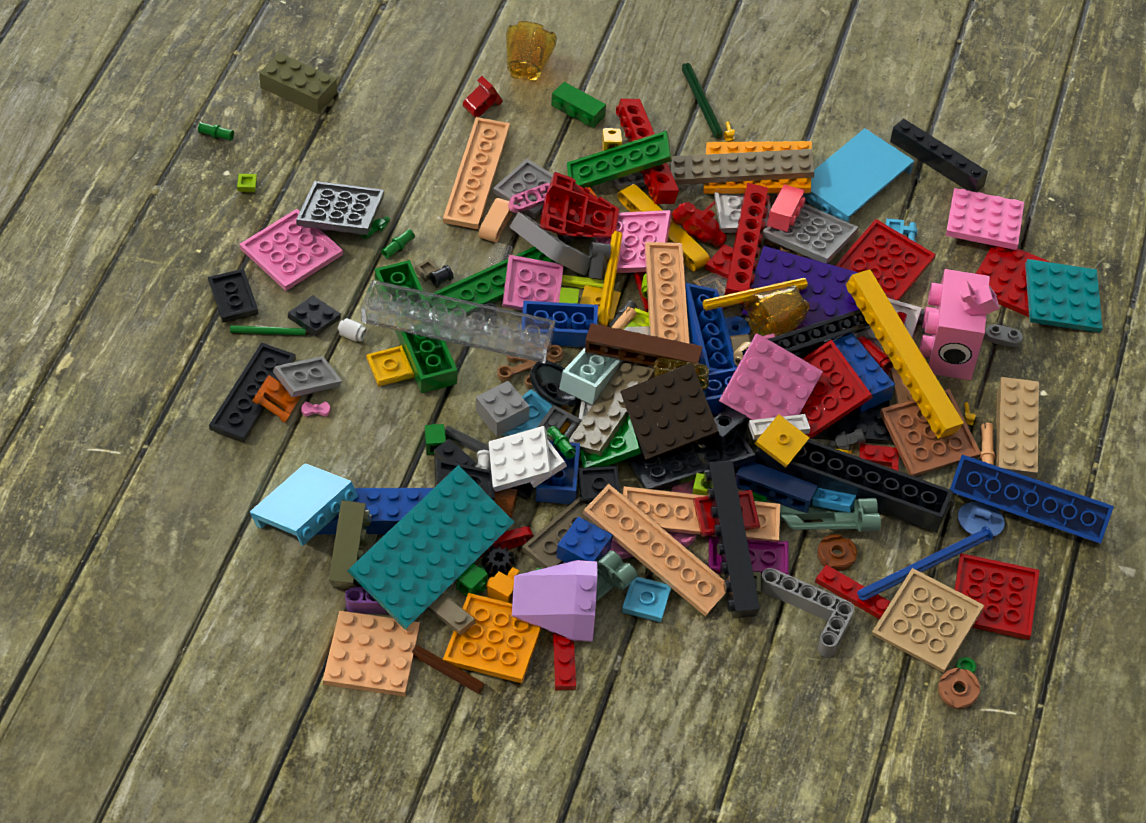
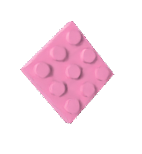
M509 255L502 307L523 311V301L559 303L563 265Z

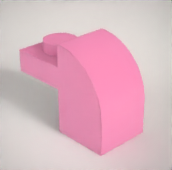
M967 280L960 283L962 291L959 294L963 309L967 314L985 315L1000 309L997 296L989 284L974 290Z

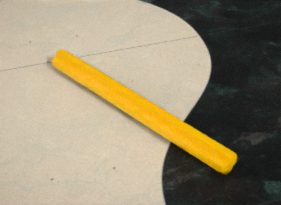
M614 231L611 238V254L607 262L597 324L606 326L609 321L623 237L622 232Z
M800 278L710 298L703 301V308L707 311L806 289L808 283L806 278Z

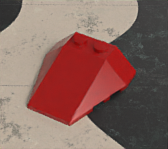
M554 172L545 196L540 226L544 230L559 235L612 238V234L616 231L619 208L601 196L599 198L590 193V189L587 187L585 189L575 183L576 180L572 177Z

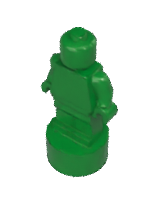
M386 216L374 220L368 235L363 234L360 236L367 239L374 232L382 231L387 227L390 218Z

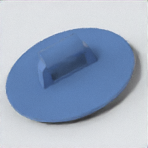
M969 502L963 505L958 512L960 525L972 535L981 531L982 527L987 526L992 531L994 537L1000 534L1004 528L1005 522L1002 514L995 507L985 503Z

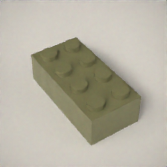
M279 52L259 73L260 88L317 114L337 94V78Z
M341 500L329 582L333 588L348 590L351 587H358L360 585L348 572V569L364 555V546L368 545L369 534H367V526L371 525L372 514H370L366 503Z

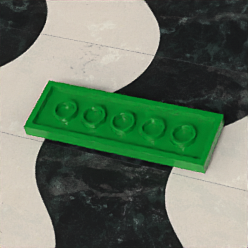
M663 131L567 162L568 176L575 179V183L585 189V187H592L671 162L669 135L667 131Z

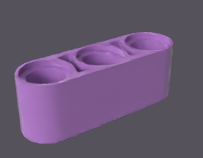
M351 587L346 591V609L349 612L389 614L377 601H373L375 599L363 587Z

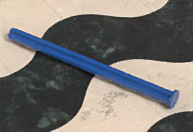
M984 526L981 531L858 590V598L865 601L904 582L912 568L922 573L985 541H992V531L987 526Z

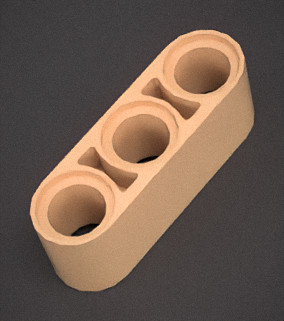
M500 198L495 199L480 227L479 238L494 243L498 242L513 213L508 207L509 201Z

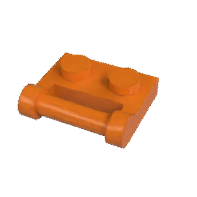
M268 375L252 402L255 404L259 403L280 417L279 420L285 423L301 396L291 397L282 383ZM273 403H275L276 405H278L279 407H281V408L284 409L285 411L281 410L280 408H278L277 406H275Z

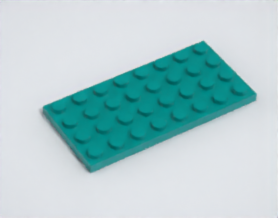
M458 465L352 565L348 572L405 630L514 521Z

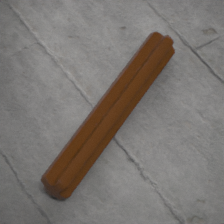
M417 645L413 649V657L477 694H480L484 689L483 682L444 661L423 647Z

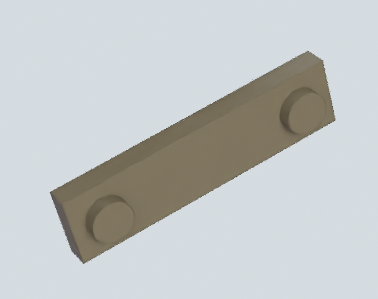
M443 593L427 608L460 636L476 623L471 615Z

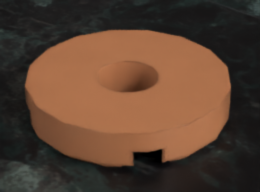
M953 668L942 675L938 685V692L942 701L948 706L955 709H965L977 701L980 693V683L971 671ZM955 684H962L965 691L958 693L954 690L953 686Z

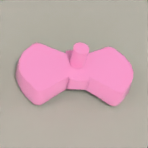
M326 401L320 405H312L309 402H305L301 407V412L305 417L313 414L327 417L331 411L330 405Z

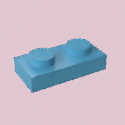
M818 488L812 499V505L850 513L854 506L856 495Z

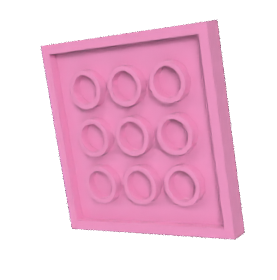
M954 188L946 236L1017 250L1024 202Z
M298 209L240 243V249L285 291L343 255V250L320 229L296 226V219L300 213Z
M670 210L618 214L616 231L622 232L623 237L617 273L646 272L645 242L667 243L672 217ZM596 238L595 242L611 244V238Z
M755 334L719 402L746 415L751 420L774 418L778 414L782 417L799 415L823 371L765 337Z

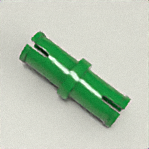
M200 122L198 125V133L211 135L215 139L222 138L232 141L234 138V130L222 128L217 124L210 125Z
M407 229L399 237L393 238L392 242L381 250L382 255L389 259L396 252L402 251L405 245L415 238V234L412 230Z
M552 426L547 430V435L554 442L555 448L560 450L567 459H571L576 455L574 453L576 449L569 443L568 437L563 435L556 426Z

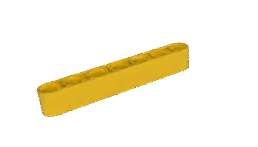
M635 184L628 186L617 194L621 204L630 212L663 211ZM671 220L667 243H682L683 262L691 271L695 272L704 267L710 260L708 253L679 225L674 224Z

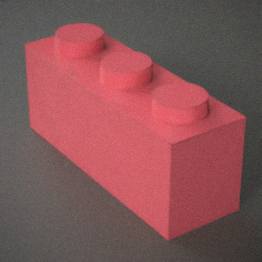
M784 184L770 210L767 226L788 232L790 226H794L796 218L799 217L801 208L804 207L806 198L803 195L805 190Z

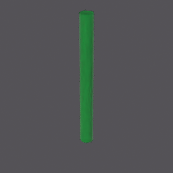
M230 325V333L306 336L304 328Z

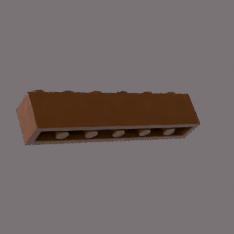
M593 323L590 325L585 341L586 353L668 370H675L693 363L696 374L701 362L703 346Z

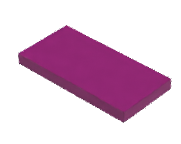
M709 536L708 567L716 574H722L720 569L722 558L717 553L718 537ZM747 540L753 572H761L762 575L765 569L773 568L789 575V541Z

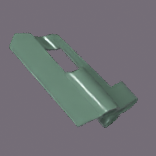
M876 498L855 499L850 513L811 505L808 513H804L780 504V521H786L788 527L794 530L858 529L859 532L880 531L881 518L880 514L877 513ZM822 519L824 522L804 523L802 520Z
M612 550L597 562L596 602L613 587L624 590L638 576L635 568L628 563L624 564L621 557Z

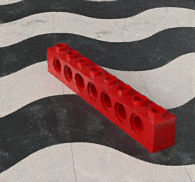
M620 98L619 105L616 106V115L619 117L620 125L623 127L628 141L632 142L654 135L655 133L641 100ZM668 163L640 171L654 204H675L679 189Z
M747 183L724 295L753 289L750 287V284L753 285L755 274H752V271H756L758 261L755 258H758L760 247H757V245L761 244L763 234H760V231L763 232L765 221H762V218H766L768 208H765V206H768L770 195H767L768 187Z

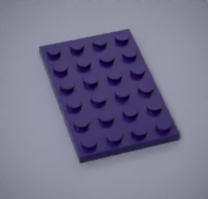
M764 246L751 288H760L800 278H806L808 286L806 289L745 302L742 316L797 330L858 310L859 308L846 287V283L851 275L858 272Z

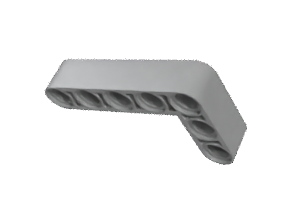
M518 211L509 226L512 230L550 259L586 276L591 261L588 255L563 243L549 231L544 230L533 219Z
M765 569L761 577L762 592L828 621L820 636L818 652L823 657L833 656L851 624L854 613L853 604L776 569Z

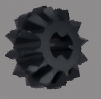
M499 545L495 549L491 546L490 551H485L482 565L491 578L498 571L508 575L511 568L516 566L514 553L509 552L508 547L501 549Z

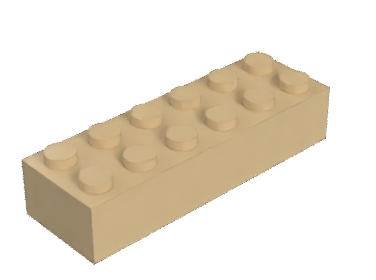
M1001 377L997 389L995 466L1036 479L1038 473V381Z

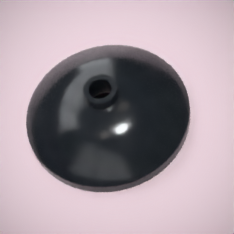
M539 361L534 364L530 370V380L534 390L543 400L561 408H569L576 405L579 398L559 389L562 372L565 368L550 361Z

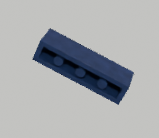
M753 461L741 465L736 474L738 489L743 491L752 490L754 493L767 497V500L804 513H808L818 486Z

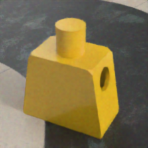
M603 129L602 151L622 145L620 129Z

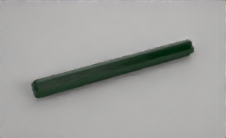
M684 63L682 71L713 136L716 139L722 138L723 130L691 64Z

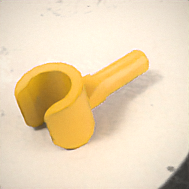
M726 122L727 131H724L725 141L735 140V130L731 129L730 122Z
M965 402L964 419L966 424L973 426L976 415L970 413L969 403Z

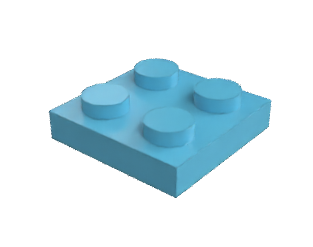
M636 577L629 585L622 613L662 622L671 587L664 583Z

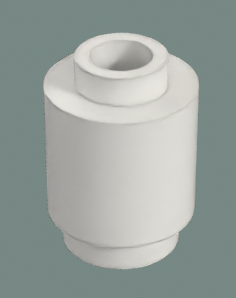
M348 318L339 323L338 331L340 336L355 342H362L365 339L367 328L363 324Z

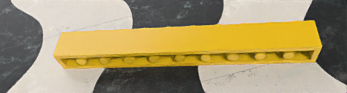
M866 270L851 275L846 283L848 292L852 295L857 307L861 310L866 322L873 330L875 337L881 343L884 352L890 358L904 385L910 391L913 400L916 401L922 415L931 426V430L938 439L957 433L964 422L872 271Z

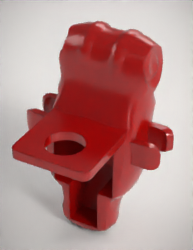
M715 201L703 211L697 209L689 202L682 203L673 210L671 220L674 224L682 226L683 230L690 237L693 236L695 239L713 244L715 247L722 246L727 240V236L721 231L719 223L714 218L716 214L711 210L712 206L716 203Z

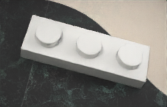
M805 414L783 416V418L804 434H809L810 426ZM776 417L749 420L748 426L753 440H757Z

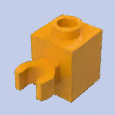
M512 567L508 575L498 571L495 577H491L487 582V597L512 603L514 576L518 575L520 570Z

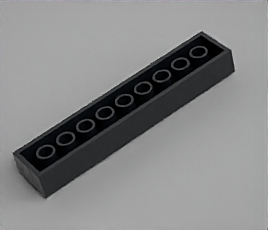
M809 439L787 467H784L760 447L757 448L755 453L756 461L754 462L818 485L817 490L822 488L856 495V499L876 498L878 512L937 533L953 490Z

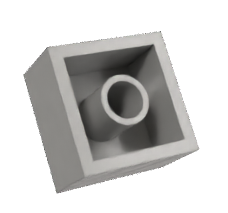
M509 381L476 397V412L496 437L529 421V405Z

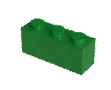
M563 82L552 92L551 105L585 125L594 128L605 117V103L566 82Z

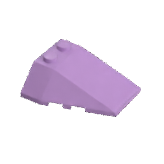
M576 560L515 575L512 617L534 626H540L549 632H555L572 641L593 642L597 562Z

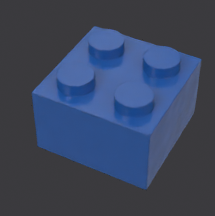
M577 517L558 543L556 558L565 563L576 560L598 562L611 549L613 534Z

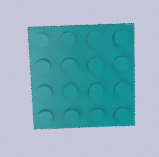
M1027 259L1025 269L1030 322L1100 333L1103 326L1097 269Z

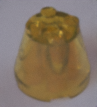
M518 21L517 25H509L506 31L507 69L511 73L510 76L516 79L526 77L530 81H536L556 47V34L543 29L544 25L529 21Z
M795 285L754 293L746 297L743 303V309L747 310L750 319L747 321L748 326L754 335L759 334L761 336L774 333L776 337L793 331L807 318V310L810 309L809 303L802 298L799 289Z

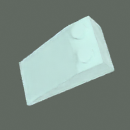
M584 348L562 372L559 389L593 405L624 360L586 353Z

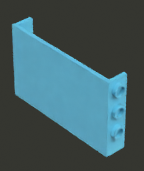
M864 128L814 170V178H811V193H804L803 197L806 198L805 201L818 210L849 223L850 217L902 172L912 173L914 160Z

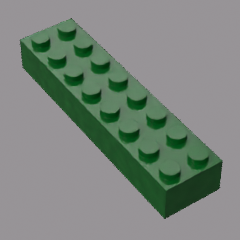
M407 260L375 268L376 287L399 342L403 346L413 369L421 394L456 385V365L411 261Z

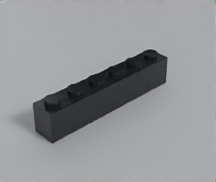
M904 118L893 127L891 143L965 190L978 192L985 185L988 171Z

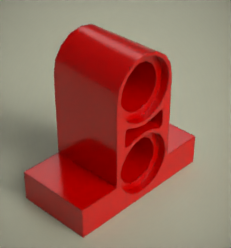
M483 76L477 80L480 85L463 102V107L475 118L484 114L494 103L499 106L503 102L493 85Z

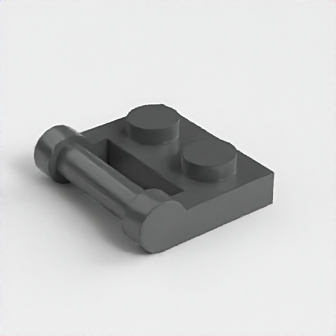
M553 405L538 427L544 426L547 431L550 427L556 426L560 431L564 424L568 422L570 426L564 435L569 439L582 420Z

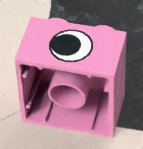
M945 269L941 284L931 283L928 305H933L935 308L925 307L922 329H925V333L931 334V336L922 335L919 350L924 358H928V365L934 375L972 380L985 334L986 314L970 315L964 311L959 294L962 291L960 283L967 280L972 288L976 290L988 285L990 276Z

